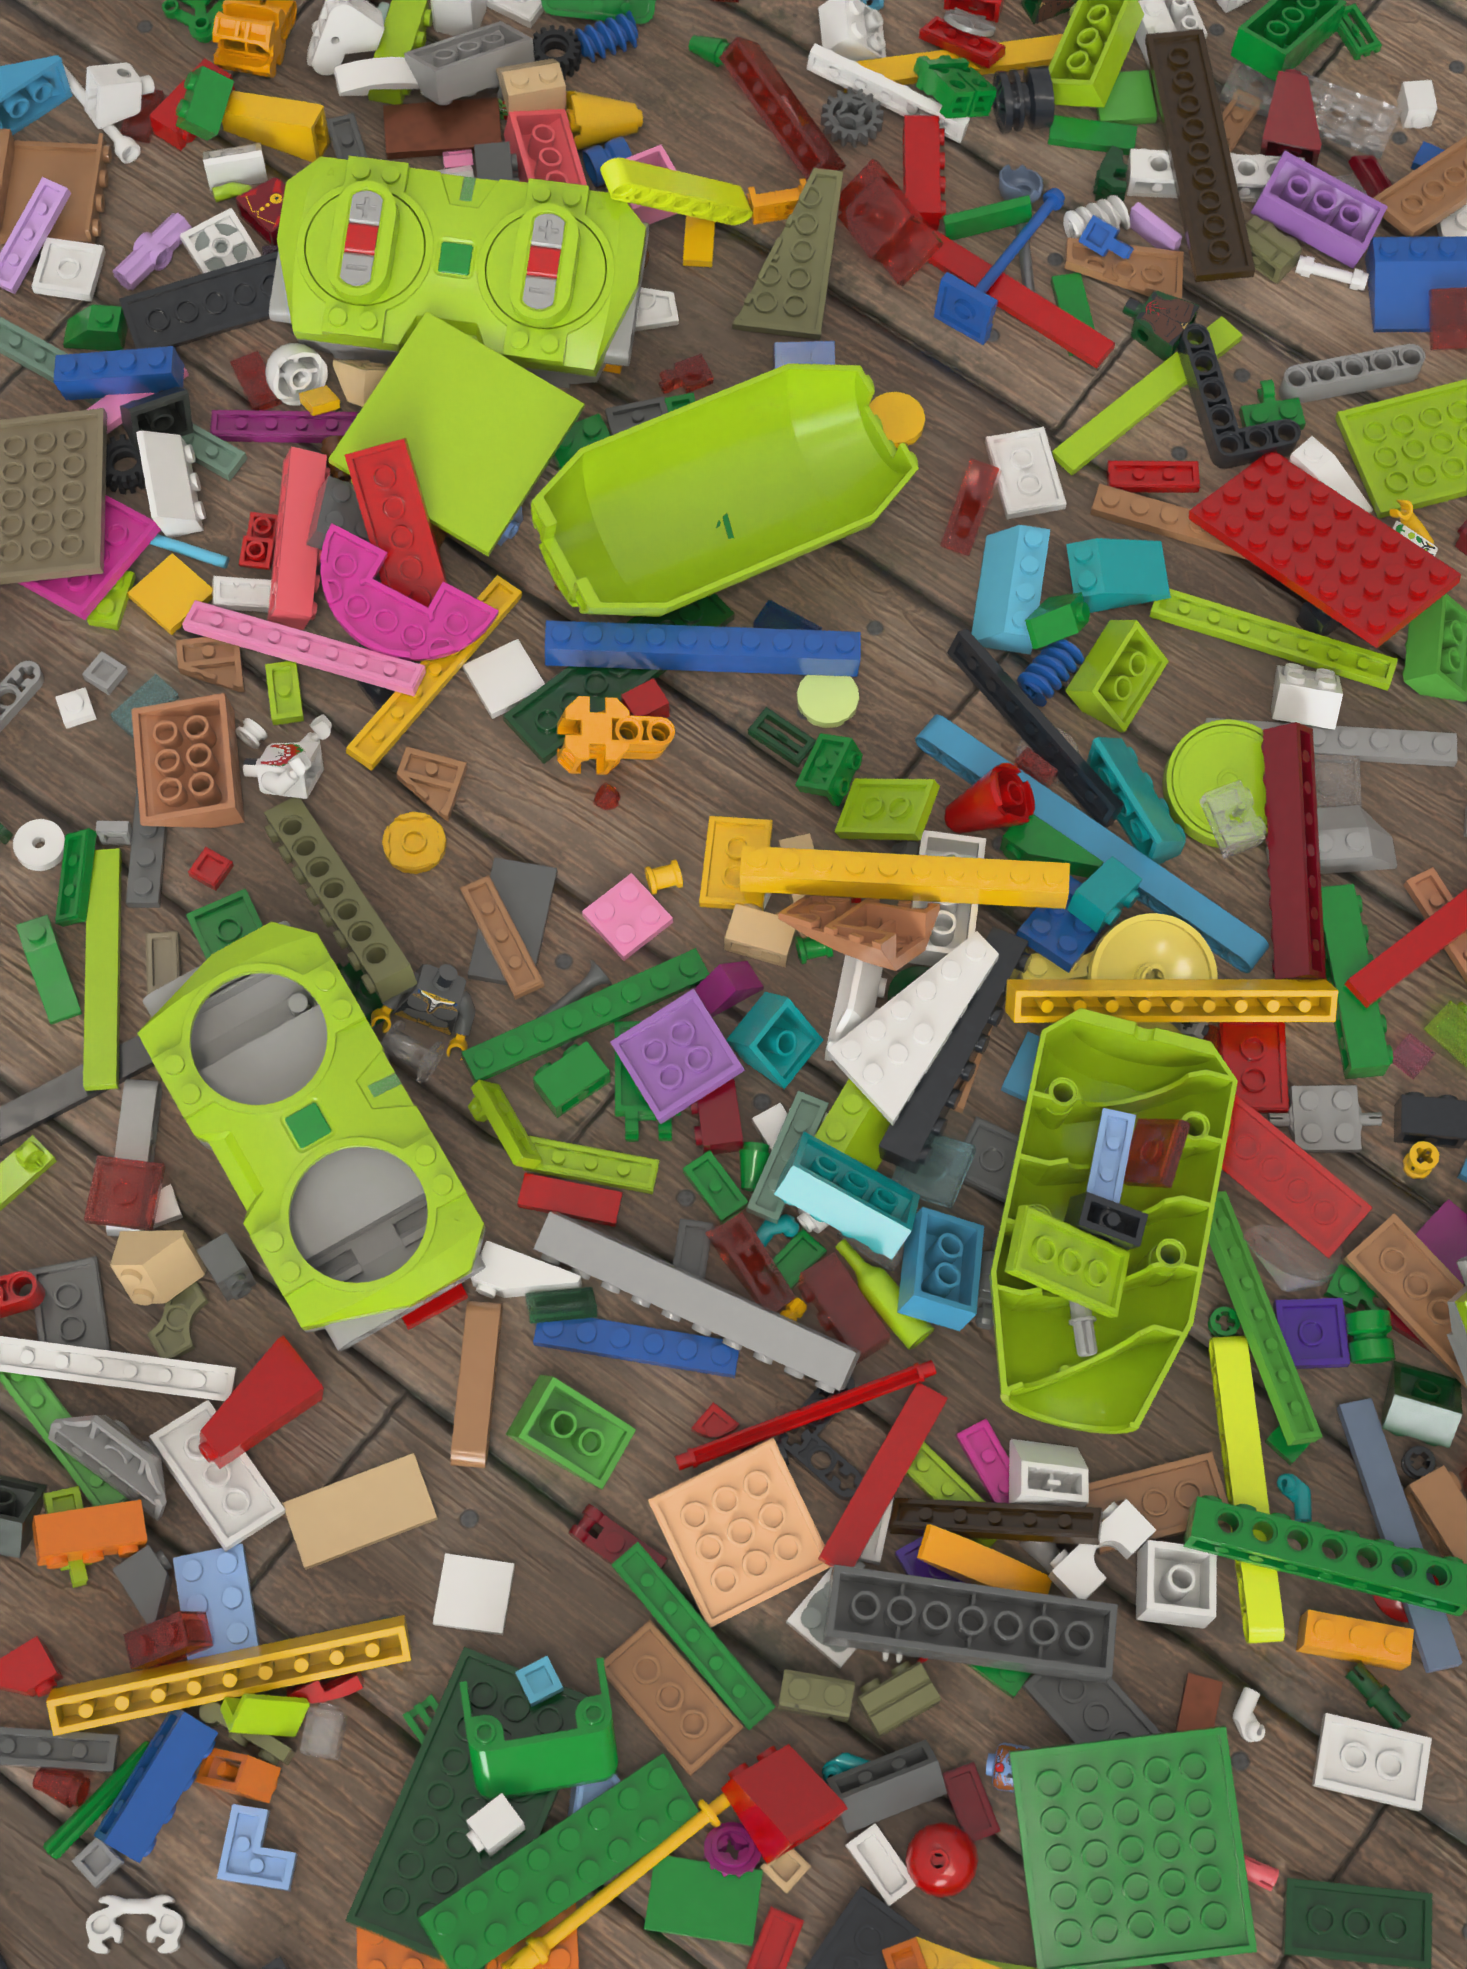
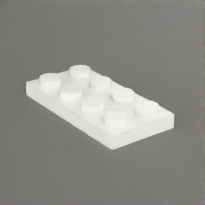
M207 1400L150 1435L149 1442L154 1446L164 1464L226 1552L284 1515L285 1508L246 1453H243L221 1469L218 1468L214 1461L209 1463L203 1457L198 1448V1445H200V1430L216 1412L213 1405Z

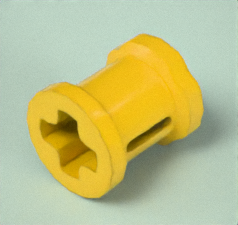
M676 859L671 860L668 865L656 868L647 866L644 868L651 895L657 894V890L673 886L677 888L683 887L682 875Z
M1425 1141L1414 1144L1403 1159V1171L1412 1179L1426 1178L1439 1162L1437 1148L1430 1142ZM1420 1157L1424 1159V1162L1421 1164L1417 1161Z

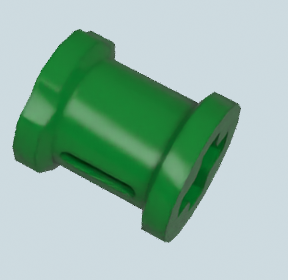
M799 935L794 938L801 965L806 964L807 960L822 956L830 958L833 956L832 948L810 937L802 938Z

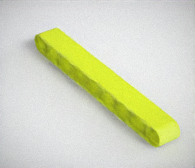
M1246 1336L1212 1337L1209 1340V1357L1227 1500L1231 1505L1247 1504L1255 1507L1258 1512L1270 1514L1248 1341ZM1253 1530L1256 1539L1263 1542L1267 1541L1263 1532ZM1235 1560L1242 1625L1246 1643L1283 1641L1284 1620L1277 1570Z

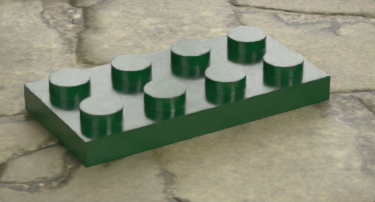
M1285 1878L1282 1954L1412 1969H1431L1433 1893Z

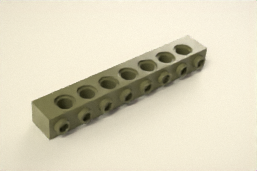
M292 797L265 811L264 814L269 825L264 828L273 844L279 842L281 845L277 848L286 864L292 862L294 865L291 871L299 885L304 883L307 885L308 888L305 889V893L313 906L319 904L321 910L318 912L326 927L333 926L336 930L332 934L340 949L342 950L347 947L350 953L346 955L353 969L356 972L361 969L364 973L361 979L370 994L376 992L383 1003L418 984L410 963L301 798Z

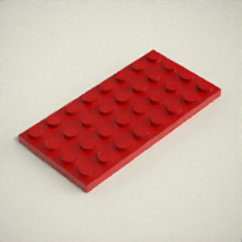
M1276 451L1264 454L1189 510V520L1375 648L1385 643L1460 582L1461 574L1337 491L1292 464L1287 458Z

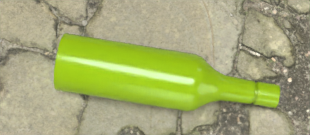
M843 1239L836 1245L835 1248L855 1271L859 1292L908 1350L914 1349L932 1334L935 1328L930 1322L897 1313L900 1287L886 1270L865 1262L846 1239Z

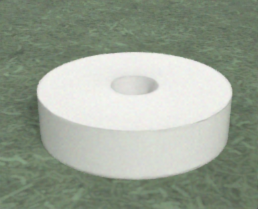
M45 819L32 820L22 825L16 832L13 839V849L19 862L26 868L34 871H45L55 867L63 859L65 836L61 828L54 822ZM45 842L43 847L35 848L37 843Z

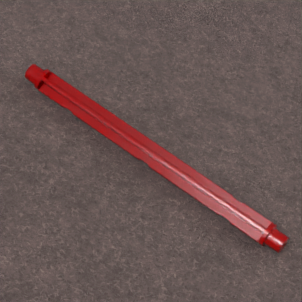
M932 1360L921 1364L916 1362L911 1367L693 1449L691 1447L687 1448V1452L674 1456L679 1471L689 1467L697 1468L699 1464L914 1383L925 1382L926 1378L937 1374L936 1368Z

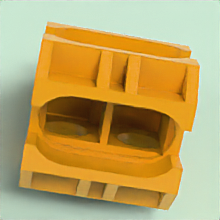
M224 0L222 4L223 13L217 12L212 32L213 42H218V48L214 53V64L225 70L274 78L277 73L276 64L281 65L283 62L286 39L296 21V1Z
M578 696L565 708L557 723V734L565 735L562 748L557 749V761L568 773L581 774V762L596 759V775H607L620 763L621 759L653 760L660 757L674 738L675 728L667 718L629 716V710L617 698L606 697L605 710L597 713L590 712V697Z

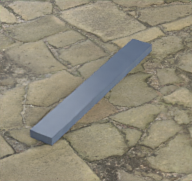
M1372 1398L1339 1404L1336 1409L1380 1539L1392 1541L1395 1546L1405 1549L1414 1547L1423 1549ZM1392 1564L1394 1573L1405 1577L1402 1568ZM1426 1573L1429 1582L1436 1585L1433 1575ZM1402 1602L1410 1628L1414 1629L1413 1636L1425 1672L1430 1673L1460 1666L1463 1662L1446 1613Z

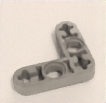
M33 661L20 662L0 683V699L7 693L16 695V700L11 705L0 704V732L42 687L44 676L37 663ZM25 673L27 675H31L33 673L34 678L32 680L29 678H26L24 680L23 675Z

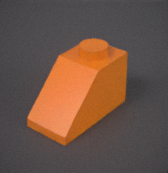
M214 1748L211 1754L202 1760L195 1782L244 1798L270 1803L272 1794L277 1787V1779L281 1767L249 1755Z

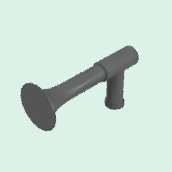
M590 959L591 967L587 976L537 1018L579 1000L596 986L601 984H609L611 986L612 983L601 968ZM574 1041L562 1045V1050H567L570 1046H572Z

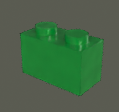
M205 66L189 72L184 83V88L187 89L185 97L180 100L176 108L175 114L178 116L176 126L206 141L217 136L234 81Z
M587 1041L580 1046L578 1044L572 1045L564 1051L561 1059L553 1064L550 1062L544 1064L536 1071V1076L533 1077L534 1089L556 1118H559L611 1082L610 1070Z

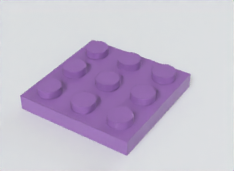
M694 988L610 1041L660 1124L745 1071Z

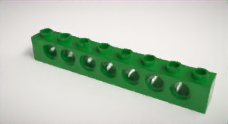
M1211 1495L1197 1496L1190 1506L1183 1547L1459 1617L1467 1610V1564H1464V1561L1460 1558L1453 1556L1441 1558L1429 1555V1552L1422 1548L1405 1549L1397 1547L1392 1541L1386 1539L1369 1540L1361 1538L1357 1532L1350 1530L1338 1532L1326 1529L1325 1525L1319 1522L1308 1521L1302 1523L1291 1520L1290 1516L1283 1513L1266 1514L1258 1512L1251 1505L1237 1504L1235 1506L1223 1503L1220 1498ZM1218 1521L1227 1522L1232 1528V1533L1224 1532L1219 1527ZM1253 1530L1263 1532L1267 1541L1263 1542L1256 1539ZM1287 1539H1295L1300 1544L1301 1550L1291 1548ZM1322 1547L1330 1548L1334 1552L1336 1559L1326 1557ZM1357 1556L1366 1558L1370 1568L1360 1565ZM1392 1564L1401 1567L1405 1577L1395 1574ZM1426 1573L1433 1574L1438 1579L1439 1586L1430 1583Z

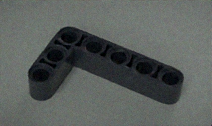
M1193 323L1188 325L1184 329L1177 347L1178 355L1213 464L1219 468L1228 469L1254 463L1266 453L1276 451L1282 456L1289 455L1300 438L1301 428L1291 419H1282L1239 428L1207 328L1201 324ZM1188 340H1194L1199 345H1193ZM1197 367H1203L1207 372H1202ZM1205 393L1212 394L1215 399L1208 398ZM1213 420L1221 421L1224 426L1216 425ZM1279 435L1288 437L1290 441L1282 440ZM1250 441L1258 442L1261 447L1253 446ZM1221 447L1229 448L1232 453L1224 452Z

